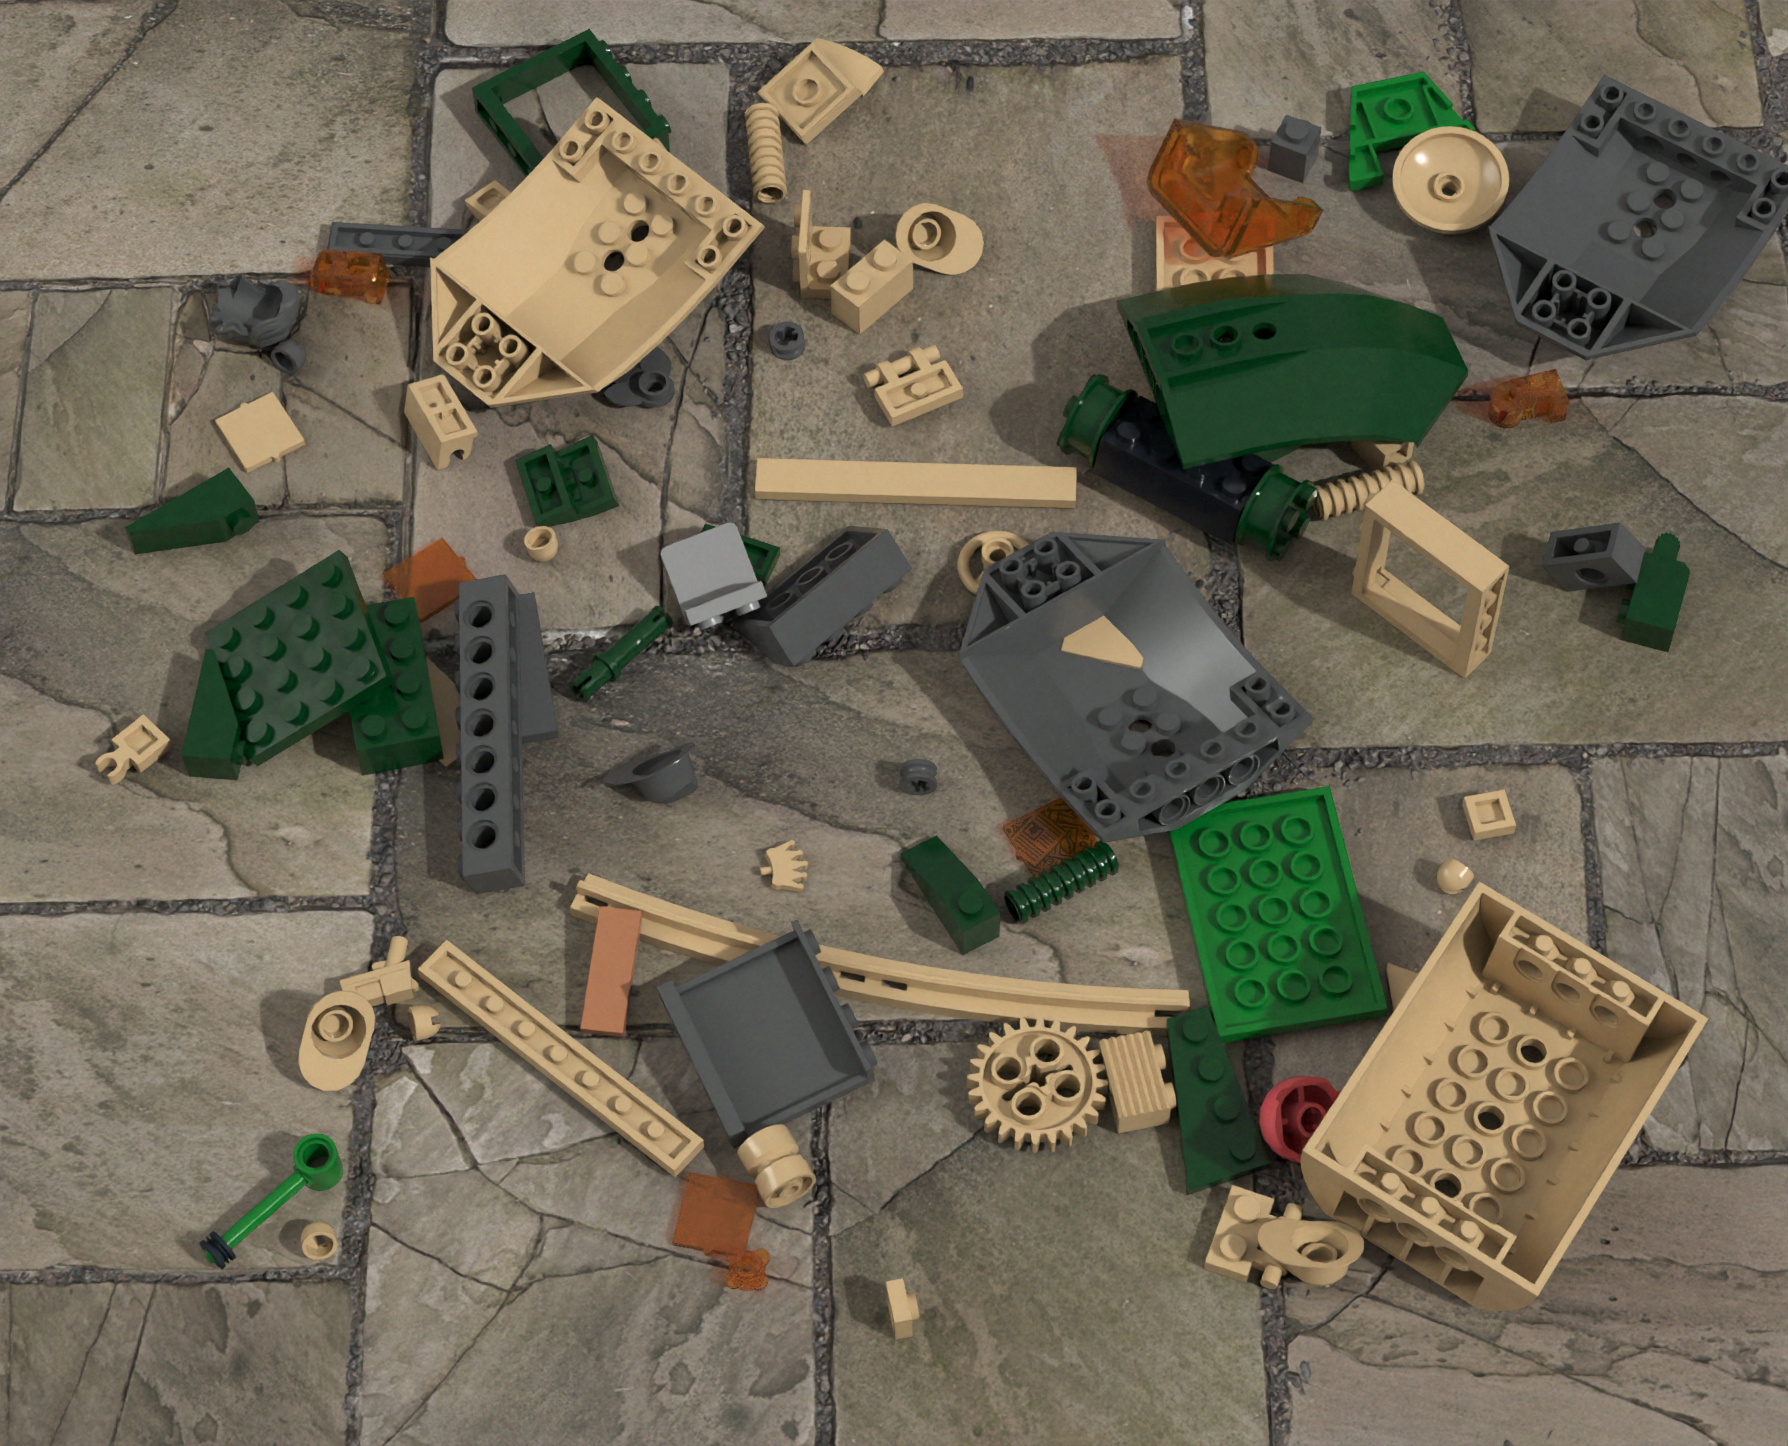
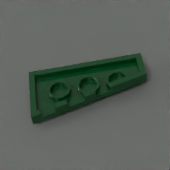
M1208 1006L1167 1019L1166 1033L1172 1078L1174 1079L1176 1112L1181 1134L1180 1143L1185 1166L1187 1195L1268 1169L1271 1162Z

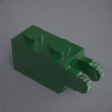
M1666 532L1658 536L1653 553L1644 552L1637 583L1626 585V589L1633 591L1631 601L1622 599L1616 621L1617 623L1624 624L1620 640L1669 652L1690 575V570L1686 564L1676 560L1680 541H1678L1679 538Z

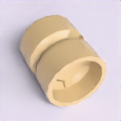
M783 1124L772 1125L754 1133L741 1144L737 1151L738 1157L748 1175L756 1178L754 1182L757 1186V1191L765 1205L769 1208L782 1207L798 1200L816 1182V1176L808 1162L801 1155H797L799 1147L788 1127Z

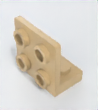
M803 190L802 204L794 205V227H796L795 235H792L791 246L793 282H800L801 298L831 299L830 286L849 270L851 227L812 226L811 190Z

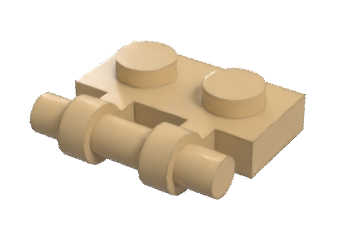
M936 345L925 349L920 347L907 351V356L893 362L888 360L875 364V369L863 373V379L868 388L882 383V386L875 388V399L892 427L963 398V387L947 361L943 360L933 365L930 364L940 359V353ZM912 370L914 371V373L909 374V375H907V376H904V377H902V378H899V377H898V376H900V375H902V374H905V373H907V372H909V371H912Z
M1232 1185L1205 1260L1204 1269L1247 1283L1251 1268L1264 1271L1260 1284L1268 1289H1276L1281 1276H1285L1288 1270L1285 1264L1271 1258L1264 1251L1258 1249V1230L1264 1223L1275 1219L1301 1220L1304 1209L1297 1204L1288 1203L1283 1216L1276 1217L1270 1215L1274 1205V1198Z

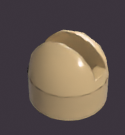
M535 527L524 537L527 552L536 561H549L558 552V540L554 530L550 527Z
M1449 857L1444 860L1437 872L1439 887L1443 892L1451 895L1461 893L1474 878V874L1468 867Z
M430 1005L408 1007V1023L414 1041L428 1039L439 1031L441 1023H432L431 1017L439 1015V1012Z
M319 1220L305 1226L301 1235L303 1253L313 1260H324L335 1253L338 1246L336 1232L328 1222ZM322 1235L325 1242L318 1245L316 1236Z

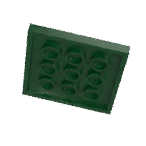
M340 550L205 632L209 647L216 654L242 733L241 739L248 740L246 748L248 759L256 766L263 764L395 683L349 559Z

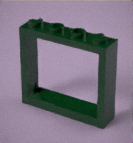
M590 29L472 87L476 113L525 177L544 158L503 104L588 61L592 63L644 130L642 132L651 139L658 138L670 153L669 133H671V128L668 121L662 114L657 115L654 112L645 91L636 89L626 67L623 64L618 66L607 43L604 40L599 41Z

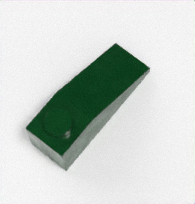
M227 468L131 523L125 529L133 552L135 554L226 542L236 535L245 534L260 521L254 499L231 469Z
M206 649L181 757L189 777L238 780L241 765H246L248 762L246 753L248 740L241 739L242 733L214 650Z
M937 835L900 853L901 860L962 955L1000 936V912L980 881Z

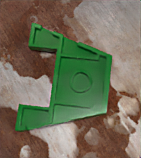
M1424 71L1351 86L1349 191L1383 184L1384 173L1375 152L1403 147L1415 136L1438 127L1452 126L1475 131V127L1467 119L1462 120L1452 109L1453 103Z

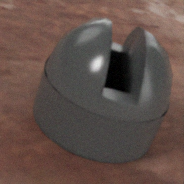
M285 340L279 343L271 352V359L275 366L286 374H295L306 359L305 348L301 349L296 345L298 342L296 340Z

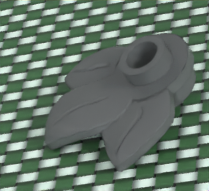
M656 346L630 371L613 381L614 385L604 392V396L613 404L622 407H631L639 404L651 408L665 406L673 399L675 394L674 383L669 377L672 368L669 357Z

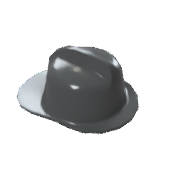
M692 742L686 743L667 752L627 762L610 771L604 777L603 782L606 785L614 786L632 783L646 799L655 803L668 804L694 793L698 788L695 771L689 757V753L694 749L695 744Z

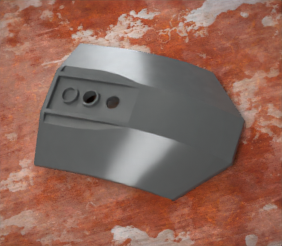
M1603 75L1545 161L1491 226H1488V232L1516 325L1584 360L1696 336L1716 315L1735 290L1787 214L1788 165ZM1665 196L1671 198L1675 205L1668 209H1662L1655 205L1654 200ZM1640 222H1650L1656 227L1657 232L1652 237L1642 238L1635 233L1634 227Z
M1050 532L985 568L960 649V661L988 706L1017 745L1053 789L1102 843L1181 828L1246 790L1312 723V716L1261 666L1216 614L1167 548L1163 539ZM1105 616L1143 657L1141 670L1062 652L1063 640L1068 635ZM1138 720H1145L1152 724L1151 728L1144 733L1129 730V726ZM1161 750H1170L1174 752L1171 756L1166 758L1162 756H1154L1157 752Z

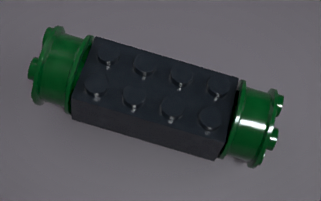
M1093 374L1088 379L1079 397L1073 395L1064 408L1063 417L1067 418L1057 439V446L1060 447L1062 453L1069 455L1075 452L1089 459V465L1093 468L1094 474L1230 545L1235 541L1241 546L1250 543L1265 551L1267 560L1281 561L1290 547L1292 538H1301L1309 524L1310 518L1305 514L1313 504L1318 493V489L1314 487L1312 481L1307 479L1301 483L1285 475L1283 466L1273 464L1253 453L1183 470L1157 404L1142 396L1138 397V393L1133 389H1128L1124 392L1110 385L1108 377L1104 374Z

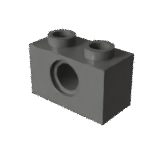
M1620 522L1554 531L1550 533L1542 567L1567 592L1637 583L1645 547Z

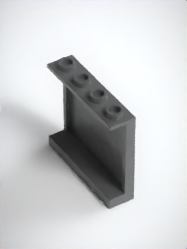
M798 920L791 922L793 931L675 987L671 979L656 986L660 999L733 1149L740 1146L754 1133L776 1124L784 1125L875 1081L872 1066L878 1064L867 1040L859 1043L853 1031L854 1028L859 1026L854 1013L848 1003L840 1006L834 994L835 991L840 989L838 982L829 966L821 968L815 956L821 953L819 944L811 929L803 932Z

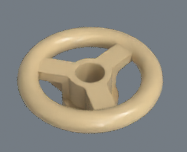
M988 531L973 537L964 545L957 561V570L962 583L970 592L977 595L983 572L975 580L970 572L969 562L973 553L980 547L982 548V563L985 569L996 563V560L1000 561L1014 553L1013 547L1020 550L1029 545V543L1022 537L1007 531Z

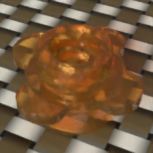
M733 1247L727 1252L726 1258L730 1263L729 1272L724 1277L727 1287L742 1291H760L767 1287L766 1265L770 1262V1254L767 1250L758 1248L755 1251H743L740 1247ZM750 1266L752 1269L749 1272H745L743 1268Z

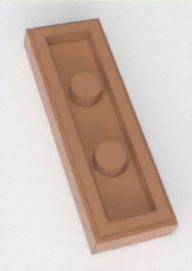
M599 906L580 1027L582 1033L615 1037L625 1036L643 918L642 911Z

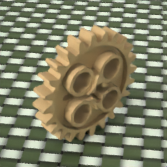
M1038 1016L1035 1027H1029L1024 1017L1020 1018L1018 1030H1014L1008 1023H1004L1002 1038L990 1032L988 1040L990 1047L982 1044L977 1046V1056L979 1059L970 1060V1071L973 1074L967 1075V1087L972 1089L968 1092L969 1104L976 1105L974 1108L975 1119L986 1118L984 1131L988 1133L998 1128L999 1143H1003L1010 1136L1015 1138V1150H1019L1024 1141L1030 1142L1033 1153H1037L1040 1142H1046L1050 1151L1055 1152L1056 1140L1060 1138L1067 1146H1072L1073 1131L1082 1137L1087 1136L1086 1122L1097 1125L1099 1113L1096 1110L1105 1109L1106 1098L1102 1095L1108 1094L1109 1082L1103 1080L1107 1074L1105 1065L1098 1064L1101 1051L1099 1049L1088 1051L1090 1048L1089 1036L1077 1041L1075 1040L1077 1027L1072 1026L1065 1033L1061 1032L1060 1020L1056 1019L1051 1028H1047L1044 1025L1042 1016ZM1046 1053L1055 1056L1056 1059L1051 1062H1043L1037 1057ZM1009 1071L1017 1074L1018 1077L1013 1080H1004L998 1075ZM1067 1088L1074 1090L1077 1094L1068 1098L1059 1095L1057 1092ZM1003 1098H1007V1099L1012 1098V1099L1009 1100V1101H1004V1100H1003ZM1029 1106L1037 1109L1039 1112L1035 1115L1027 1116L1021 1114L1018 1110Z

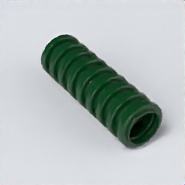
M1099 840L1094 843V848L1090 846L1084 848L1083 854L1079 852L1073 854L1072 860L1068 858L1062 860L1061 866L1054 864L1050 867L1049 872L1043 870L1038 873V878L1034 876L1028 878L1026 885L1022 882L1017 884L1015 891L1011 888L1004 892L1005 904L1012 917L1017 922L1024 924L1028 922L1029 916L1032 918L1039 916L1040 910L1044 912L1050 910L1051 904L1055 906L1061 904L1062 898L1069 900L1074 896V892L1080 894L1085 891V886L1091 888L1096 885V880L1101 882L1106 880L1107 874L1112 876L1117 874L1119 869L1118 860L1111 847Z

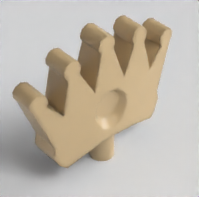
M790 840L775 848H769L766 851L765 858L769 866L760 867L761 876L772 874L771 888L773 890H788L799 893L803 891V884H797V882H805L807 880L808 874L799 871L806 870L808 862L796 861L802 858L803 851H790V849H794V840Z

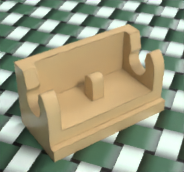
M442 374L408 384L404 413L436 469L447 468L451 460L450 455L456 450H459L461 457L465 460L471 453L473 438L477 437L478 431L445 375Z

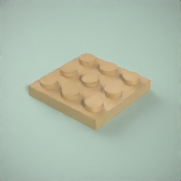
M1156 216V291L1229 277L1274 274L1273 217Z

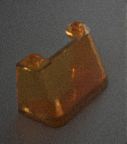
M1174 118L1147 175V186L1150 194L1213 258L1232 259L1304 237L1312 232L1323 212V209L1308 197H1297L1293 201L1271 198L1253 181L1251 175L1259 162V153L1255 142L1243 131Z

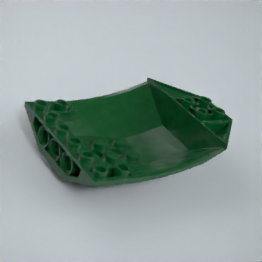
M1266 274L1229 277L1191 283L1117 300V308L1183 470L1260 451L1304 444L1338 441L1413 442L1418 448L1468 377V369L1443 317L1344 282L1308 274ZM1262 328H1267L1269 331L1276 333L1274 337L1265 340L1258 339L1253 334ZM1223 337H1229L1232 340V342L1222 343L1217 340Z

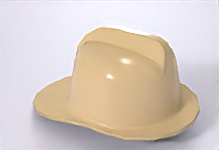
M921 203L912 206L903 213L896 227L895 239L899 251L910 258L913 263L939 273L949 275L965 273L976 265L982 255L984 241L982 232L976 223L963 214L936 204Z
M335 991L323 996L311 1007L307 1015L298 1056V1065L302 1076L311 1086L322 1091H338L349 1086L360 1075L366 1061L375 1025V1014L372 1005L364 996L353 991Z
M1275 1219L1264 1223L1258 1230L1257 1241L1261 1249L1268 1256L1285 1264L1287 1270L1292 1275L1311 1285L1324 1286L1339 1281L1346 1275L1349 1264L1358 1260L1364 1252V1240L1361 1234L1350 1225L1338 1221Z

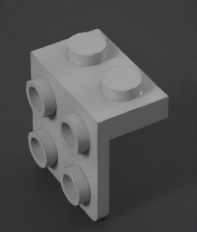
M725 523L661 549V559L688 626L697 624L699 630L709 628L723 622L721 614L734 609L738 616L760 608L758 600L767 597L762 581H757L740 533L734 523Z

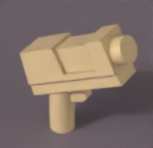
M393 936L387 960L375 962L372 965L373 971L339 980L342 991H353L364 996L372 1007L386 1003L388 1006L414 998L413 992L419 990V984L412 978L410 960L404 961L408 940L401 936Z

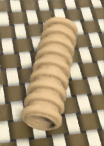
M757 103L750 106L745 112L753 196L762 203H775L785 198L787 186L785 168L783 166L784 159L781 147L779 113L775 106L768 103Z
M1409 460L1406 466L1398 463L1394 469L1390 466L1384 467L1383 472H1380L1378 469L1373 470L1371 475L1364 472L1359 475L1358 479L1355 476H1350L1346 482L1343 479H1338L1335 485L1327 482L1324 484V488L1316 485L1314 487L1318 489V493L1312 504L1314 512L1321 521H1325L1329 518V515L1336 518L1340 516L1341 512L1348 515L1352 513L1353 509L1358 512L1362 511L1363 504L1371 492L1374 494L1378 491L1380 492L1392 479L1410 493H1414L1417 496L1421 495L1425 487L1422 470L1414 460Z

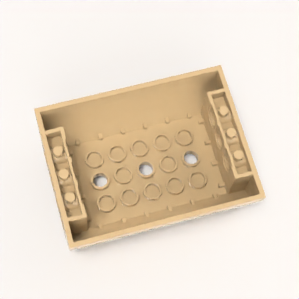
M1479 881L1302 1150L1300 1160L1303 1178L1313 1198L1326 1215L1338 1222L1350 1225L1363 1238L1477 1309L1512 1311L1524 1308L1533 1303L1540 1294L1709 1018ZM1524 1046L1538 1048L1543 1055V1060L1538 1063L1527 1061L1521 1054V1048ZM1483 1112L1495 1114L1501 1122V1127L1495 1130L1484 1128L1478 1120V1115ZM1439 1180L1451 1181L1457 1187L1458 1195L1453 1198L1446 1196L1435 1189V1182Z

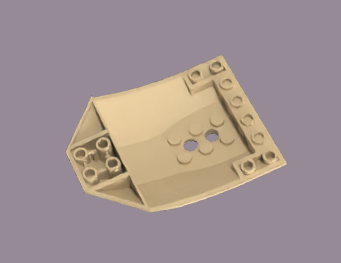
M596 97L548 155L497 207L436 258L432 259L430 257L433 361L490 408L599 392L630 371L658 346L710 293L765 227L609 105ZM639 226H649L648 236L644 240L639 242L632 241V234ZM614 252L622 253L624 263L621 268L616 271L606 270L604 262L607 256Z

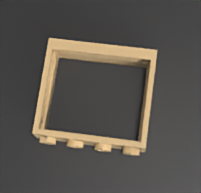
M1392 479L1380 492L1378 491L1376 494L1371 492L1363 504L1364 517L1359 527L1361 536L1355 551L1357 561L1352 572L1354 580L1351 594L1465 679L1491 654L1510 566ZM1391 532L1468 589L1461 626L1384 569Z

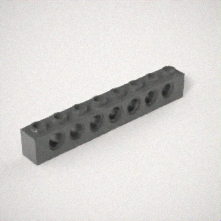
M506 574L459 583V599L454 601V612L459 623V635L455 636L454 644L457 656L460 659V670L455 672V684L460 694V707L456 708L455 717L457 726L461 731V743L456 745V757L461 767V780L457 781L456 791L458 800L462 805V817L457 819V832L462 842V855L458 856L457 866L461 879L466 880L477 894L525 886L519 593ZM492 766V768L489 771L484 773V771L487 768ZM493 803L490 808L484 810L489 804ZM494 840L489 847L484 848L490 841Z

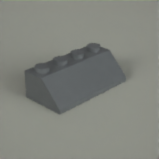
M848 526L766 593L767 597L758 600L760 608L739 615L732 621L735 629L775 664L798 667L808 662L814 656L813 650L819 645L838 637L844 630L842 626L848 621L868 612L873 606L872 601L878 596L897 588L902 582L901 577L912 568L888 529Z

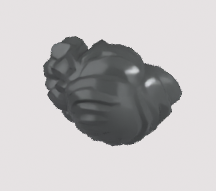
M239 274L231 279L230 288H222L216 292V304L212 306L213 313L208 320L210 330L215 335H226L227 338L233 337L238 341H247L258 347L273 346L284 340L292 330L294 323H296L300 306L296 287L286 281L277 280L269 282L260 278L257 281L260 287H254L252 281L246 278L245 274Z

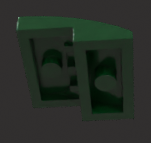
M593 435L558 451L550 444L515 460L535 523L538 527L570 523L595 516L619 506L599 444Z

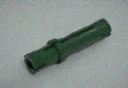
M660 606L652 608L651 612L605 652L599 651L593 657V663L569 682V688L576 696L581 691L582 694L578 699L587 702L608 681L614 682L621 676V670L663 632L673 626V620L666 612L660 617L664 609Z

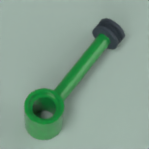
M310 1134L303 1137L296 1144L293 1151L294 1172L221 1236L212 1231L209 1234L211 1239L206 1237L207 1242L202 1240L199 1244L205 1252V1258L223 1270L226 1267L224 1262L229 1263L228 1258L232 1261L236 1258L232 1249L304 1186L315 1191H325L333 1188L342 1178L343 1164L336 1145L331 1138L323 1134ZM315 1158H328L327 1162L321 1167H309L310 1162Z

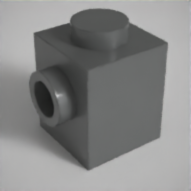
M1285 115L1271 141L1268 171L1304 183L1318 157L1321 127L1313 125L1307 120Z

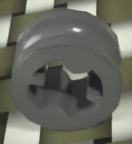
M781 322L771 329L769 342L772 354L782 360H793L802 355L805 350L804 333L798 324ZM786 337H793V340L789 341L787 346L781 345V341H785Z
M913 759L901 764L900 775L902 778L900 779V789L910 795H926L936 790L937 780L935 776L937 775V766L933 762L924 759Z

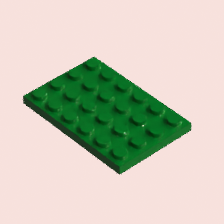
M1330 786L1222 803L1181 828L1167 831L1210 1014L1222 1043L1387 1016L1388 1007Z

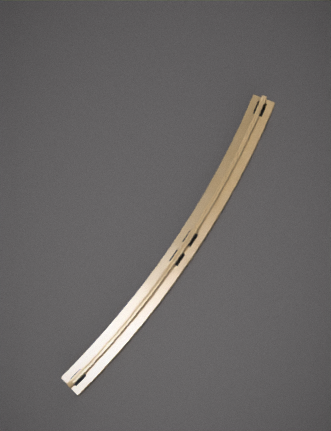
M588 873L584 881L579 880L576 886L577 895L570 906L572 916L596 925L599 906L589 903L590 897L608 903L607 907L640 910L643 914L640 941L718 966L782 936L688 909ZM819 945L821 953L815 955L822 969L827 966L831 968L840 987L839 990L834 992L836 996L964 1019L1020 1025V1018L1024 1017L1029 1027H1035L1038 1016H1042L1044 1025L1047 1028H1051L1054 1021L1059 1019L1061 1030H1068L1072 1026L1077 1027L1076 1031L1135 1034L1136 1032L1142 1033L1147 1030L1150 1031L1151 1035L1167 1036L1166 1021L1172 1017H1155V1010L1180 1011V1015L1190 1010L1189 990L1089 986L1007 978L901 962ZM843 971L865 976V981L841 978V973ZM883 980L907 984V989L902 990L883 986Z

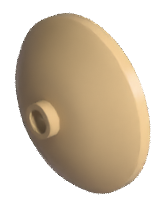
M1438 127L1415 136L1403 147L1394 164L1392 187L1399 207L1414 223L1437 233L1461 234L1482 227L1497 215L1507 197L1509 171L1502 153L1483 135L1461 127ZM1445 189H1451L1455 192V194L1452 196H1447L1443 194L1442 191Z

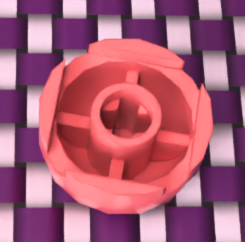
M1299 1075L1279 1081L1266 1094L1260 1107L1259 1124L1262 1136L1271 1150L1291 1162L1301 1163L1302 1150L1341 1091H1336L1329 1084L1330 1081L1321 1077Z

